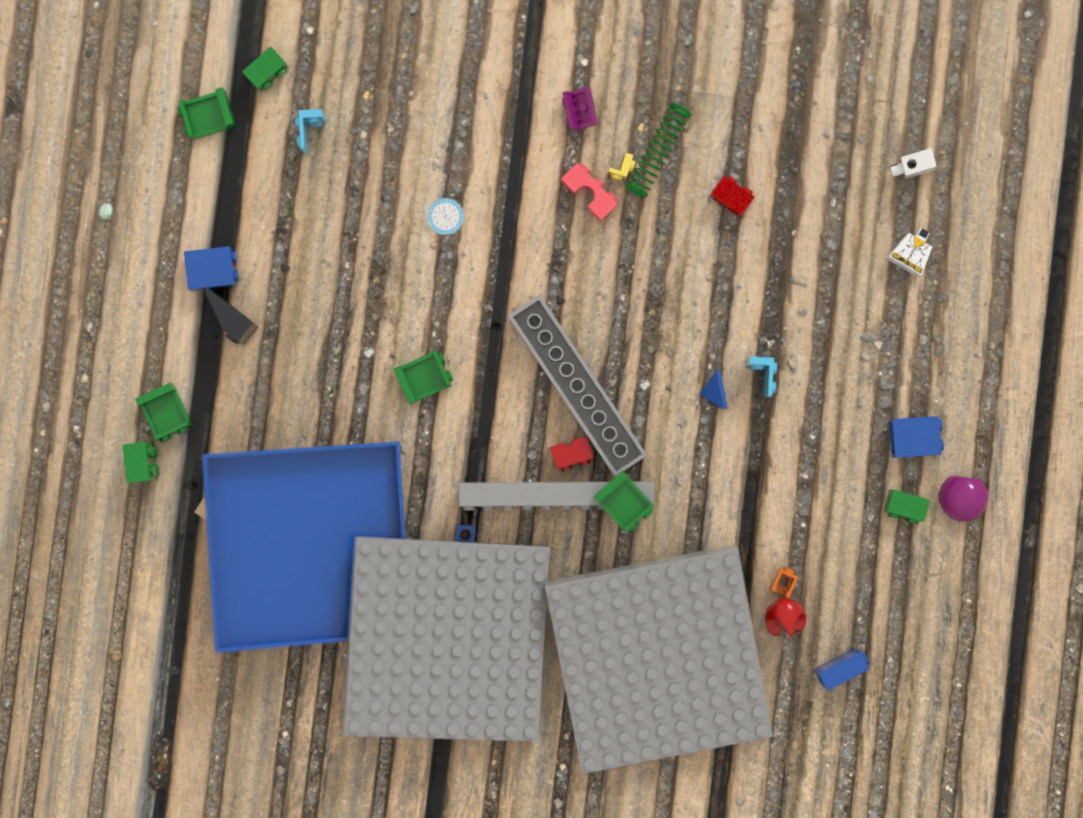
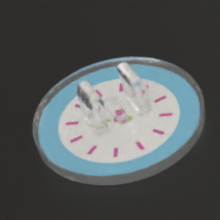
M448 197L433 201L426 214L429 227L435 233L445 236L456 233L462 227L465 217L462 206L456 200Z

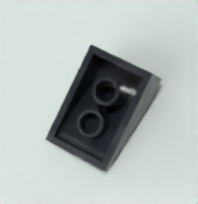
M206 288L205 293L222 329L227 333L226 337L233 343L238 344L240 342L245 344L259 326L217 293Z

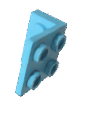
M322 109L298 110L299 116H296V127L299 128L300 135H297V146L300 147V150L305 155H309L308 125L310 127H322V124H327L326 115Z
M768 357L746 358V366H751V370L765 369L763 397H772V394L776 391V382H773V375L777 372V362H774V358Z

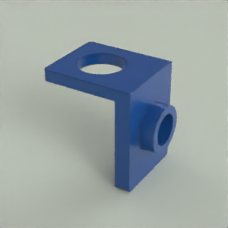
M457 525L456 541L475 542L476 526ZM464 529H468L471 532V538L466 541L460 537V532Z

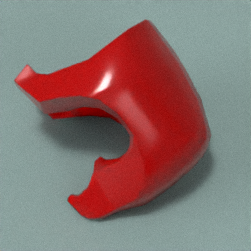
M780 598L775 600L766 609V626L773 636H781V629L775 623L777 621L785 629L788 636L792 638L793 630L794 633H797L805 628V610L799 602L793 599Z

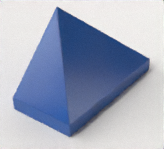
M716 371L700 395L720 409H727L721 372Z

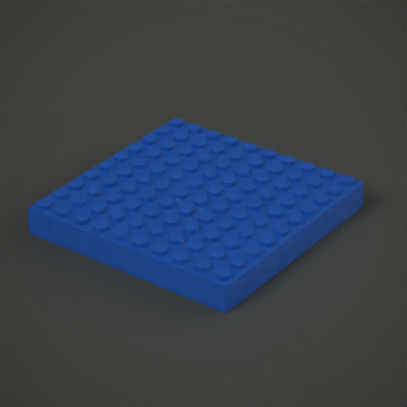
M399 442L202 454L215 653L348 641L354 536L406 539Z

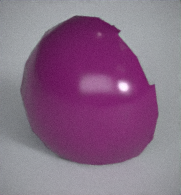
M950 476L941 485L939 503L943 511L951 519L959 522H969L980 517L986 510L988 490L982 480Z

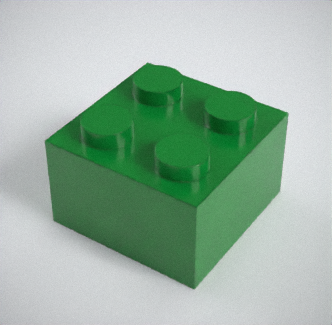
M154 442L122 444L126 483L158 480L160 468L159 465H156L155 457H158L157 446H154Z

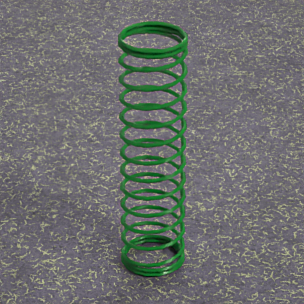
M670 103L669 107L671 109H667L668 115L663 116L665 122H660L661 128L656 129L658 135L652 136L655 142H649L651 148L645 149L648 155H642L644 161L638 162L641 167L635 168V172L638 175H631L634 181L627 182L626 188L641 197L647 198L648 193L630 183L638 184L649 191L651 189L640 184L633 176L643 178L651 184H654V182L639 174L637 169L645 171L656 178L658 176L646 170L640 163L648 164L656 170L662 171L659 167L650 164L644 156L653 158L663 165L665 164L660 159L653 157L647 150L655 151L669 158L668 155L656 150L651 143L658 144L664 149L672 151L671 148L660 144L654 137L663 138L667 142L676 145L672 140L663 137L658 130L665 131L673 137L679 138L678 135L666 130L661 124H668L674 129L683 132L681 128L669 123L665 117L673 118L680 124L687 125L684 121L673 117L668 111H674L687 119H690L692 116L689 110L676 103Z

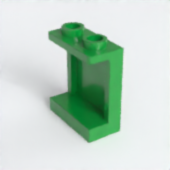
M223 87L215 89V93L187 101L179 100L180 106L177 109L180 117L184 118L183 130L186 136L189 135L192 140L236 128L229 100Z
M435 350L410 363L394 368L409 404H413L452 386L451 381H453L450 371H445L443 364L446 362L442 353L438 354Z
M168 383L135 398L137 405L141 406L154 434V441L160 440L161 443L171 439L172 434L178 433L180 435L189 431L188 427L193 425L174 383Z
M621 471L593 496L624 532L627 530L632 532L639 525L637 522L642 517L646 519L654 512L652 510L654 505L624 471Z

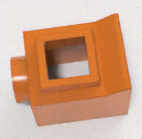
M784 567L783 570L778 569L769 589L789 598L798 579L794 575L795 571ZM781 575L789 578L786 587L778 584Z

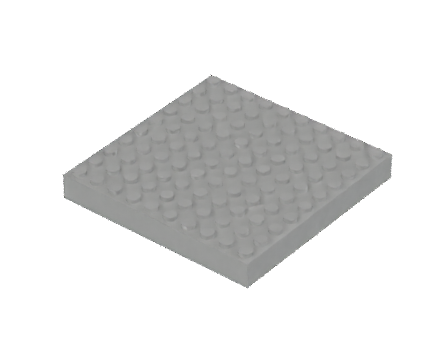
M354 536L342 720L343 735L538 741L547 601L545 582L548 581L550 547Z
M735 544L545 582L582 774L773 737L739 551Z

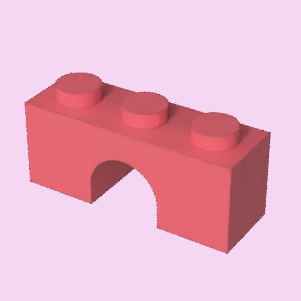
M577 163L561 178V182L573 195L581 189L592 191L594 200L588 205L587 209L602 222L617 207V198L611 192L607 193L603 189L604 185L599 179L596 178L594 180L589 175L591 172L584 164L580 166Z

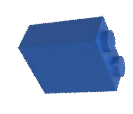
M230 246L184 251L188 290L201 291L206 288L218 289L237 286V281H239V272L235 270L237 253Z
M939 416L889 420L892 458L942 455L941 451L944 450L943 439H940V432L943 426Z
M852 648L813 670L821 686L829 691L869 670L867 665L869 660L864 652L862 653Z

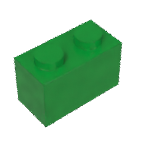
M270 46L242 72L258 91L262 92L263 90H268L277 77L281 78L284 76L288 66Z
M889 489L884 512L889 513L888 517L899 519L902 516L907 518L906 522L918 525L919 521H925L930 500Z

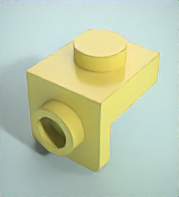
M626 153L621 171L609 168L608 174L611 175L610 178L617 181L626 180L628 171H633L636 162L632 160V154Z

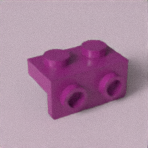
M590 87L572 92H563L562 103L567 112L566 121L570 129L579 131L598 125Z

